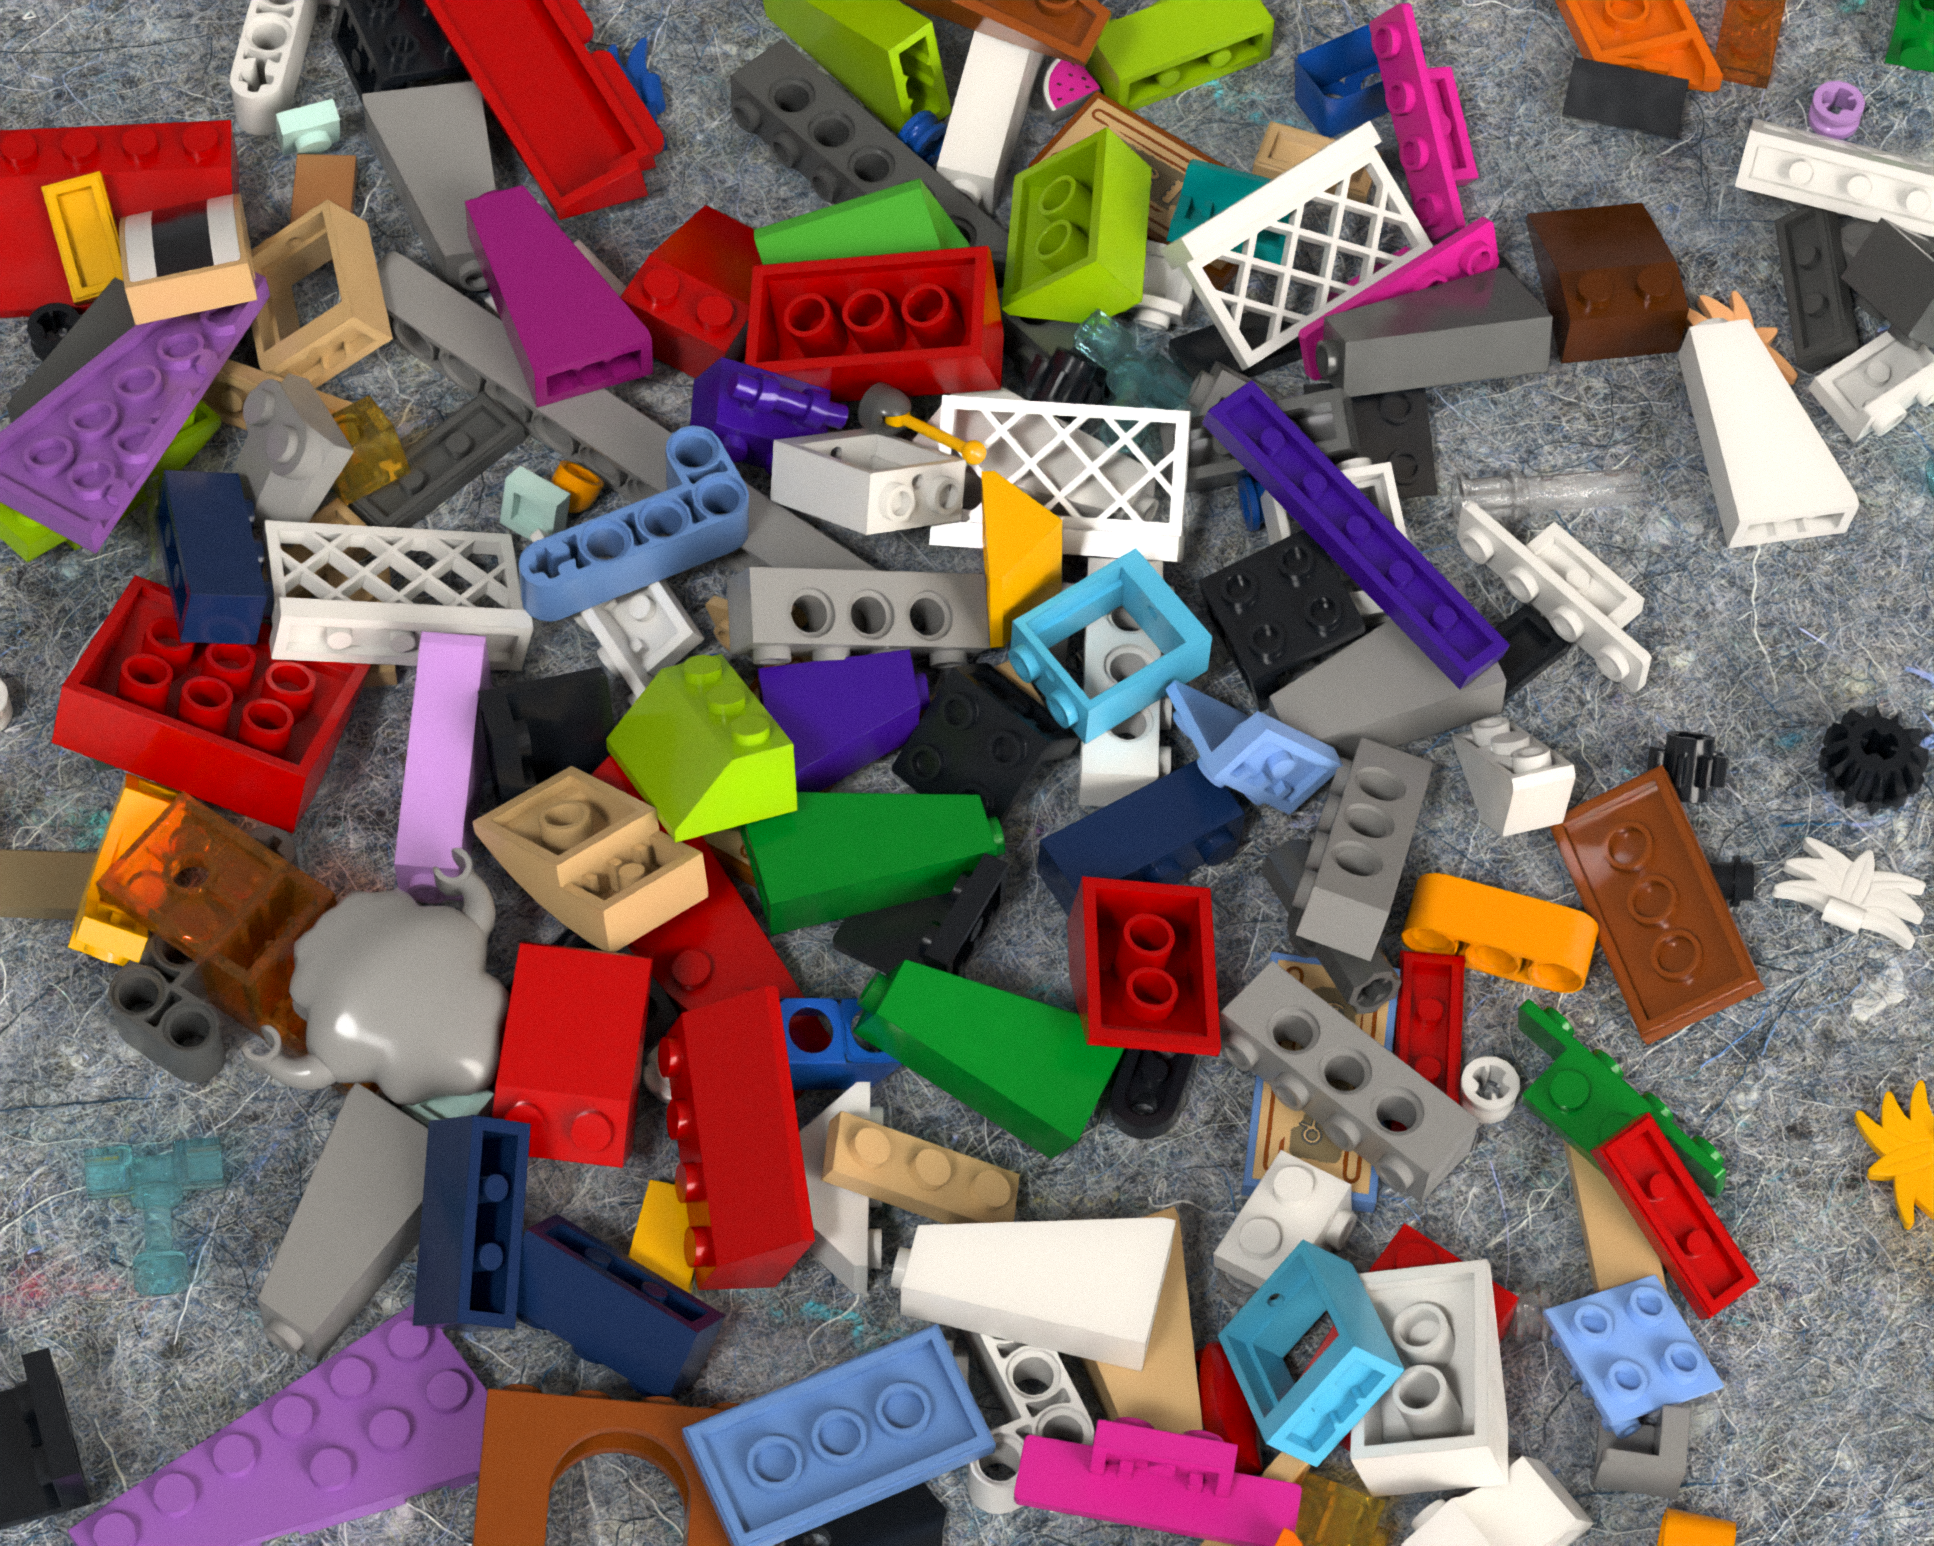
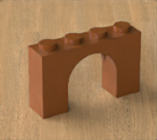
M510 1384L504 1386L501 1390L488 1389L483 1420L472 1546H545L548 1502L553 1486L561 1475L574 1464L588 1457L605 1453H622L639 1457L655 1465L670 1479L678 1491L684 1510L683 1546H731L683 1441L682 1428L740 1404L723 1402L713 1404L709 1408L681 1406L677 1400L663 1396L647 1397L640 1402L612 1400L608 1394L595 1390H581L572 1393L571 1396L544 1394L539 1388L527 1384Z

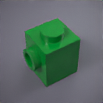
M1897 0L1884 63L1934 73V0Z

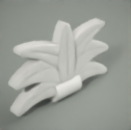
M1806 837L1802 847L1813 858L1800 857L1785 861L1783 871L1802 880H1789L1775 884L1772 896L1810 905L1823 913L1821 920L1855 934L1858 933L1860 928L1876 931L1894 940L1907 950L1912 949L1915 942L1914 936L1900 918L1915 924L1922 922L1924 912L1907 894H1923L1926 887L1924 881L1899 873L1874 871V854L1871 850L1864 851L1852 862L1835 848L1812 837Z

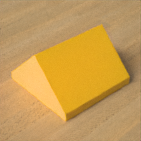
M981 471L982 546L990 648L1003 647L1011 640L1013 620L1062 591L1063 520L997 472Z

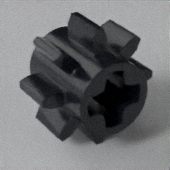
M1060 346L1056 347L1050 359L1037 353L1024 377V380L1028 382L1027 385L1035 388L1030 401L1096 405L1104 388L1099 386L1100 383L1092 380L1098 366L1079 354ZM1054 415V417L1067 422H1071L1073 416Z
M1688 731L1667 732L1665 748L1650 746L1647 772L1663 765L1672 780L1681 802L1704 803L1708 800L1710 786L1725 787L1729 757H1724L1723 752L1714 751L1715 738L1713 736Z

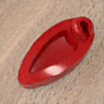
M1212 1340L1206 1344L1205 1348L1195 1352V1362L1200 1364L1197 1380L1199 1381L1198 1389L1202 1421L1206 1431L1220 1436L1226 1443L1238 1445L1234 1472L1254 1475L1264 1471L1260 1452V1431L1220 1341Z

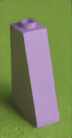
M421 632L394 867L398 888L407 892L414 900L422 903L436 904L445 900L464 901L463 895L453 897L439 891L435 884L433 867H438L447 877H457L463 873L464 869L457 866L454 862L451 850L453 848H461L470 857L472 854L475 835L472 821L476 820L478 816L487 759L478 691L493 689L486 636Z

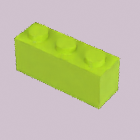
M1159 0L1141 11L1119 19H1109L1085 68L1100 86L1103 95L1134 111L1270 59L1275 21L1261 0Z

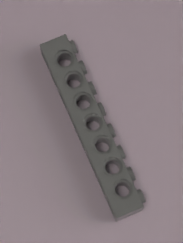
M784 39L730 75V110L737 124L746 132H754L771 147L775 157L786 167L793 166L810 181L814 191L824 201H833L835 204L921 178L968 241L970 247L989 246L992 253L1004 332L1003 352L1013 360L1016 368L1024 377L1037 353L1050 359L1057 346L1066 348L1084 358L1091 359L1094 354H1098L1102 358L1105 356L1107 319L1096 325L1011 316L1002 310L1009 234Z

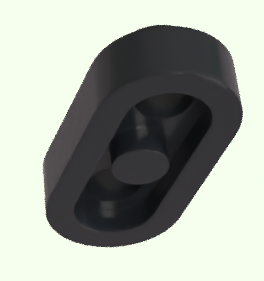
M1127 1048L1111 1096V1117L1118 1129L1124 1134L1137 1139L1156 1138L1169 1130L1177 1115L1195 1064L1196 1054L1172 1052L1174 1054L1172 1058L1163 1060L1155 1057L1152 1050ZM1137 1104H1147L1154 1109V1112L1143 1116L1135 1113L1132 1107Z

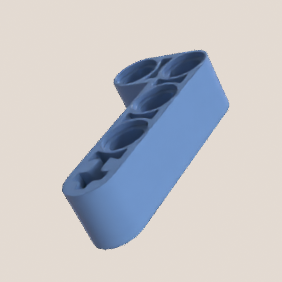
M694 425L682 427L672 433L667 440L665 449L666 486L668 490L528 545L520 554L518 563L521 601L526 612L541 621L561 620L740 548L747 540L749 532V493L745 482L716 434L705 427ZM716 512H727V514H722V515H721V514H714V513H716ZM669 534V535H671V536L660 537V536H656V535ZM604 556L614 557V558H612V559H607V560H605V559H598L599 557H604Z

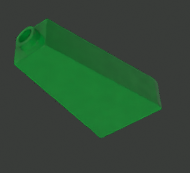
M797 792V811L738 826L771 936L949 893L963 871L966 870L973 873L984 853L997 858L998 855L1005 854L1006 852L1000 822L996 816L987 818L980 795Z
M906 959L886 975L878 971L871 977L857 1000L856 1005L864 1011L852 1031L1049 1159L1056 1157L1077 1143L1125 1049L1086 1045L1079 1014Z

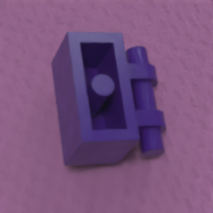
M721 357L694 379L690 426H702L713 431L720 439L732 462H744L764 468L772 476L774 440L828 433V426L842 429L847 421L849 412L846 405L830 401L831 390Z

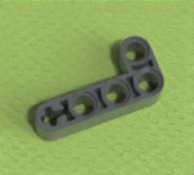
M262 826L252 829L245 834L147 940L139 963L129 960L115 975L109 985L108 998L120 1037L128 1045L183 1081L190 1083L204 1082L212 1079L223 1068L227 1052L216 1012L203 999L287 908L301 889L302 878L292 837L286 831L275 826ZM226 909L239 910L235 915L227 918L215 916ZM185 955L197 956L195 960L184 965L173 963L176 959ZM142 1002L155 1003L151 1008L142 1012L130 1011L133 1006ZM193 1036L206 1038L202 1043L193 1047H183L180 1045L184 1040Z

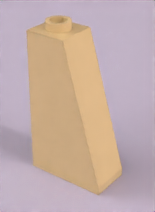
M1175 1206L1141 1217H1164L1176 1220L1171 1255L1142 1372L1082 1357L1079 1358L1107 1421L1113 1422V1420L1120 1417L1138 1418L1150 1423L1156 1430L1183 1434L1189 1430H1203L1180 1218Z

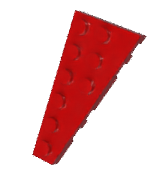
M611 754L591 774V776L645 802ZM658 820L659 830L669 835V833L663 827L661 822ZM703 836L681 841L703 852L709 897L627 945L635 955L654 957L652 976L680 1007L681 1013L762 986H778L779 998H805ZM817 1016L791 1017L789 1021V1034L798 1048L805 1052L818 1053L830 1045L832 1039ZM793 1090L795 1102L806 1090Z

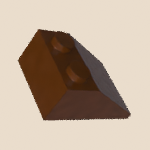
M1643 203L1527 214L1526 224L1547 309L1553 316L1552 329L1561 364L1678 352L1689 307L1677 261Z

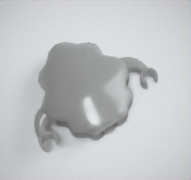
M453 848L451 850L454 862L457 866L464 869L463 873L457 877H447L438 867H433L435 884L440 892L453 897L463 895L464 903L461 911L448 906H419L407 892L397 889L373 893L352 890L342 897L335 907L321 914L313 928L303 933L294 943L293 957L295 968L289 987L294 1011L307 1022L306 1048L308 1054L297 1058L285 1056L280 1034L272 1026L262 1025L261 1031L264 1038L274 1047L271 1052L260 1056L255 1055L245 1044H242L244 1060L249 1069L256 1073H268L281 1084L309 1091L324 1089L336 1082H374L397 1105H416L435 1097L470 1096L490 1086L498 1074L503 1044V1030L506 1025L511 996L497 978L485 971L487 940L494 929L496 910L489 888L473 871L472 860L469 854L461 848Z

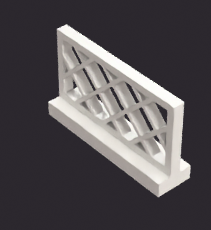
M1753 118L1734 187L1876 223L1882 217L1912 232L1934 237V163Z
M1370 121L1341 136L1160 249L1172 271L1178 267L1182 269L1242 371L1298 337V333L1303 327L1434 247L1374 146L1382 142ZM1363 166L1377 187L1373 206L1346 199L1351 174ZM1337 183L1335 195L1324 192ZM1309 200L1332 206L1327 236L1300 228L1304 204ZM1386 204L1390 211L1385 210ZM1344 210L1371 218L1365 247L1339 239ZM1290 213L1288 224L1277 221ZM1383 221L1400 226L1412 249L1401 256L1378 251ZM1264 229L1286 236L1280 265L1253 257L1257 234ZM1298 239L1325 247L1319 276L1292 269ZM1244 242L1241 254L1230 251ZM1336 250L1363 258L1359 282L1354 286L1331 280ZM1215 259L1239 265L1234 294L1215 290L1202 267ZM1375 262L1385 264V266L1373 273ZM1251 269L1278 276L1273 306L1245 298ZM1290 280L1317 287L1313 311L1307 316L1284 309ZM1329 291L1340 294L1327 302ZM1224 304L1231 306L1230 313ZM1243 310L1270 317L1266 342L1251 350L1239 330ZM1282 321L1293 323L1280 332Z
M942 395L940 430L955 436L957 409L980 410L997 429L996 432L983 442L986 451L1003 437L1026 463L1008 481L1015 485L1032 470L1055 496L1044 507L1051 511L1061 503L1071 515H1056L1063 520L1062 554L1119 558L1137 548L1146 560L1184 561L1185 536H1183L1191 411ZM992 411L1013 412L1016 414L1003 424ZM1042 414L1058 435L1034 457H1031L1010 433V430L1026 415ZM1054 415L1078 418L1064 428ZM1089 418H1104L1120 439L1093 462L1071 434ZM1115 419L1136 420L1140 422L1126 432ZM1151 422L1176 423L1175 449L1155 466L1133 441V438ZM1065 441L1087 468L1063 490H1060L1038 463ZM939 443V451L954 456L953 449ZM1127 445L1149 472L1122 495L1100 470V467ZM1174 461L1171 484L1161 472ZM966 463L965 470L971 466L981 478V471H985V469L980 464L970 465ZM1092 474L1095 475L1116 500L1097 518L1083 517L1067 499V496ZM1154 478L1171 496L1169 523L1145 521L1128 502ZM982 503L974 510L962 509V521L930 525L929 545L983 548ZM1122 507L1133 520L1108 518Z
M265 520L262 538L267 581L272 582L274 591L273 626L269 639L271 659L417 666L421 632L425 631L486 636L491 670H522L534 628L532 616L523 608L512 534ZM280 543L302 544L315 554L301 564L281 550ZM348 547L365 548L377 558L363 567L343 553V551ZM410 550L426 551L439 561L428 570H424L406 557L405 554ZM470 554L497 555L499 565L487 574L467 560L466 557ZM329 563L349 579L335 589L314 572ZM389 566L411 581L399 592L377 577L378 574ZM453 570L473 586L459 595L438 579L448 571ZM300 584L319 599L286 597V593ZM362 587L382 602L352 601L348 597ZM422 591H425L443 605L414 604L411 600ZM486 594L505 608L476 607L473 603Z

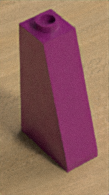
M523 185L506 190L488 191L478 198L465 201L469 241L536 408L653 374L652 338L648 329Z

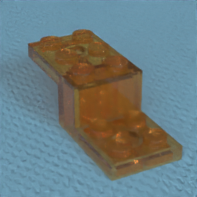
M182 791L96 882L99 896L201 965L211 1004L266 1042L267 1040L262 1034L261 1026H272L280 1034L284 1054L291 1058L302 1057L308 1054L306 1048L307 1022L294 1011L292 1006L293 999L289 993L290 980L295 968L293 957L294 943L303 933L313 928L321 914L337 905L336 895L281 856ZM188 867H201L209 872L207 880L193 888H184L174 882L176 875ZM336 1082L330 1086L344 1096H347L348 1091L355 1083ZM374 1082L359 1083L374 1094L380 1088Z

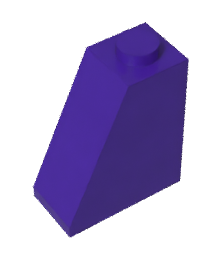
M910 649L845 657V660L812 661L758 668L759 701L794 745L797 792H820L902 746L908 741L919 724L920 711L927 710L930 705L925 672L914 673Z

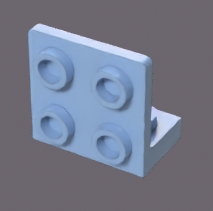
M1174 680L1165 688L1176 709L1173 713L1176 725L1193 741L1200 755L1197 759V765L1203 775L1219 788L1229 786L1243 793L1256 805L1262 806L1265 803L1290 815L1332 778L1338 767L1344 766L1334 747L1264 713L1256 711L1249 717L1247 714L1177 680Z

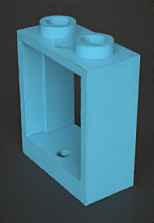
M1135 548L1013 620L1011 649L1008 652V656L1017 675L1026 683L1033 682L1046 697L1048 709L1056 722L1063 728L1071 727L1083 743L1087 744L1168 695L1165 688L1174 680L1186 684L1206 672L1209 666L1212 635L1138 549ZM1122 605L1164 656L1090 700L1048 649Z
M1304 1239L1217 1335L1265 1443L1315 1467H1318L1405 1371L1354 1265ZM1273 1294H1280L1279 1297L1274 1300L1268 1299ZM1327 1310L1339 1336L1294 1384L1283 1358Z

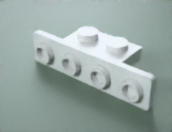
M1470 501L1461 509L1457 539L1469 558L1478 564L1485 563L1504 580L1506 587L1515 598L1524 603H1531L1546 616L1555 632L1561 638L1568 642L1577 643L1592 656L1598 668L1610 680L1622 682L1634 693L1646 684L1652 657L1622 630L1625 625L1642 612L1645 599L1555 521L1525 546L1475 502Z
M538 528L530 535V539L532 542H535L551 534ZM664 579L571 615L585 631L595 634L602 645L597 650L600 660L619 679L624 678L633 691L628 696L631 706L662 668L674 666L705 639Z

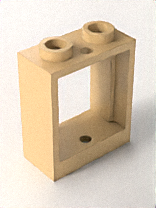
M327 199L251 250L254 271L266 277L271 295L251 324L260 370L281 378H285L288 373L306 378L316 389L393 339L368 223ZM333 259L341 302L300 328L292 285Z

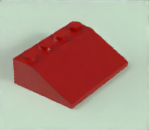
M218 120L0 130V318L30 317L37 308L49 303L67 304L77 310L78 314H84L94 302L78 306L73 302L41 187L100 171L104 178L118 231L122 217L239 193V160L232 121Z
M135 575L62 685L51 743L265 824L294 833L319 788L368 678L372 664L271 659L269 639L272 626L262 622L256 645L180 642L169 587Z

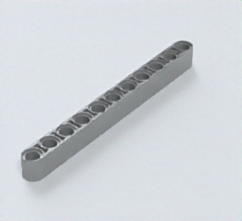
M390 251L377 263L393 337L390 341L472 396L476 397L484 391L520 423L526 432L569 461L595 473L603 480L606 486L630 502L635 503L668 490L666 486L665 449L667 440L672 435L671 432L604 388L536 408L502 320L398 252ZM746 482L749 493V532L747 540L737 550L716 558L736 573L748 567L877 570L778 503L770 501L769 497ZM716 512L714 514L722 515L727 514V512ZM852 607L851 619L853 624L859 631L866 633L867 622L864 615L858 609Z

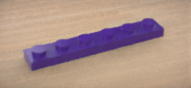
M1252 380L1207 411L1202 424L1459 690L1503 658L1510 644Z

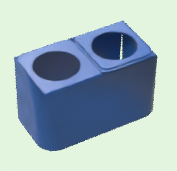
M1369 24L1297 55V59L1295 58L1294 99L1322 136L1334 137L1390 112L1385 101L1383 81L1361 90V83L1364 78L1370 74L1380 73L1377 56L1372 48ZM1346 77L1345 83L1339 81L1340 79ZM1334 94L1339 95L1343 98L1334 99L1329 98L1325 95Z
M779 998L793 1090L849 1089L856 1082H870V1088H873L903 1065L879 1048L878 1053L864 1050L856 1043L852 1035L851 1024L854 1016H861L864 1011L856 1005L858 998ZM827 1016L833 1028V1038L830 1045L818 1053H809L798 1048L789 1034V1021L791 1017ZM846 1058L853 1063H846Z

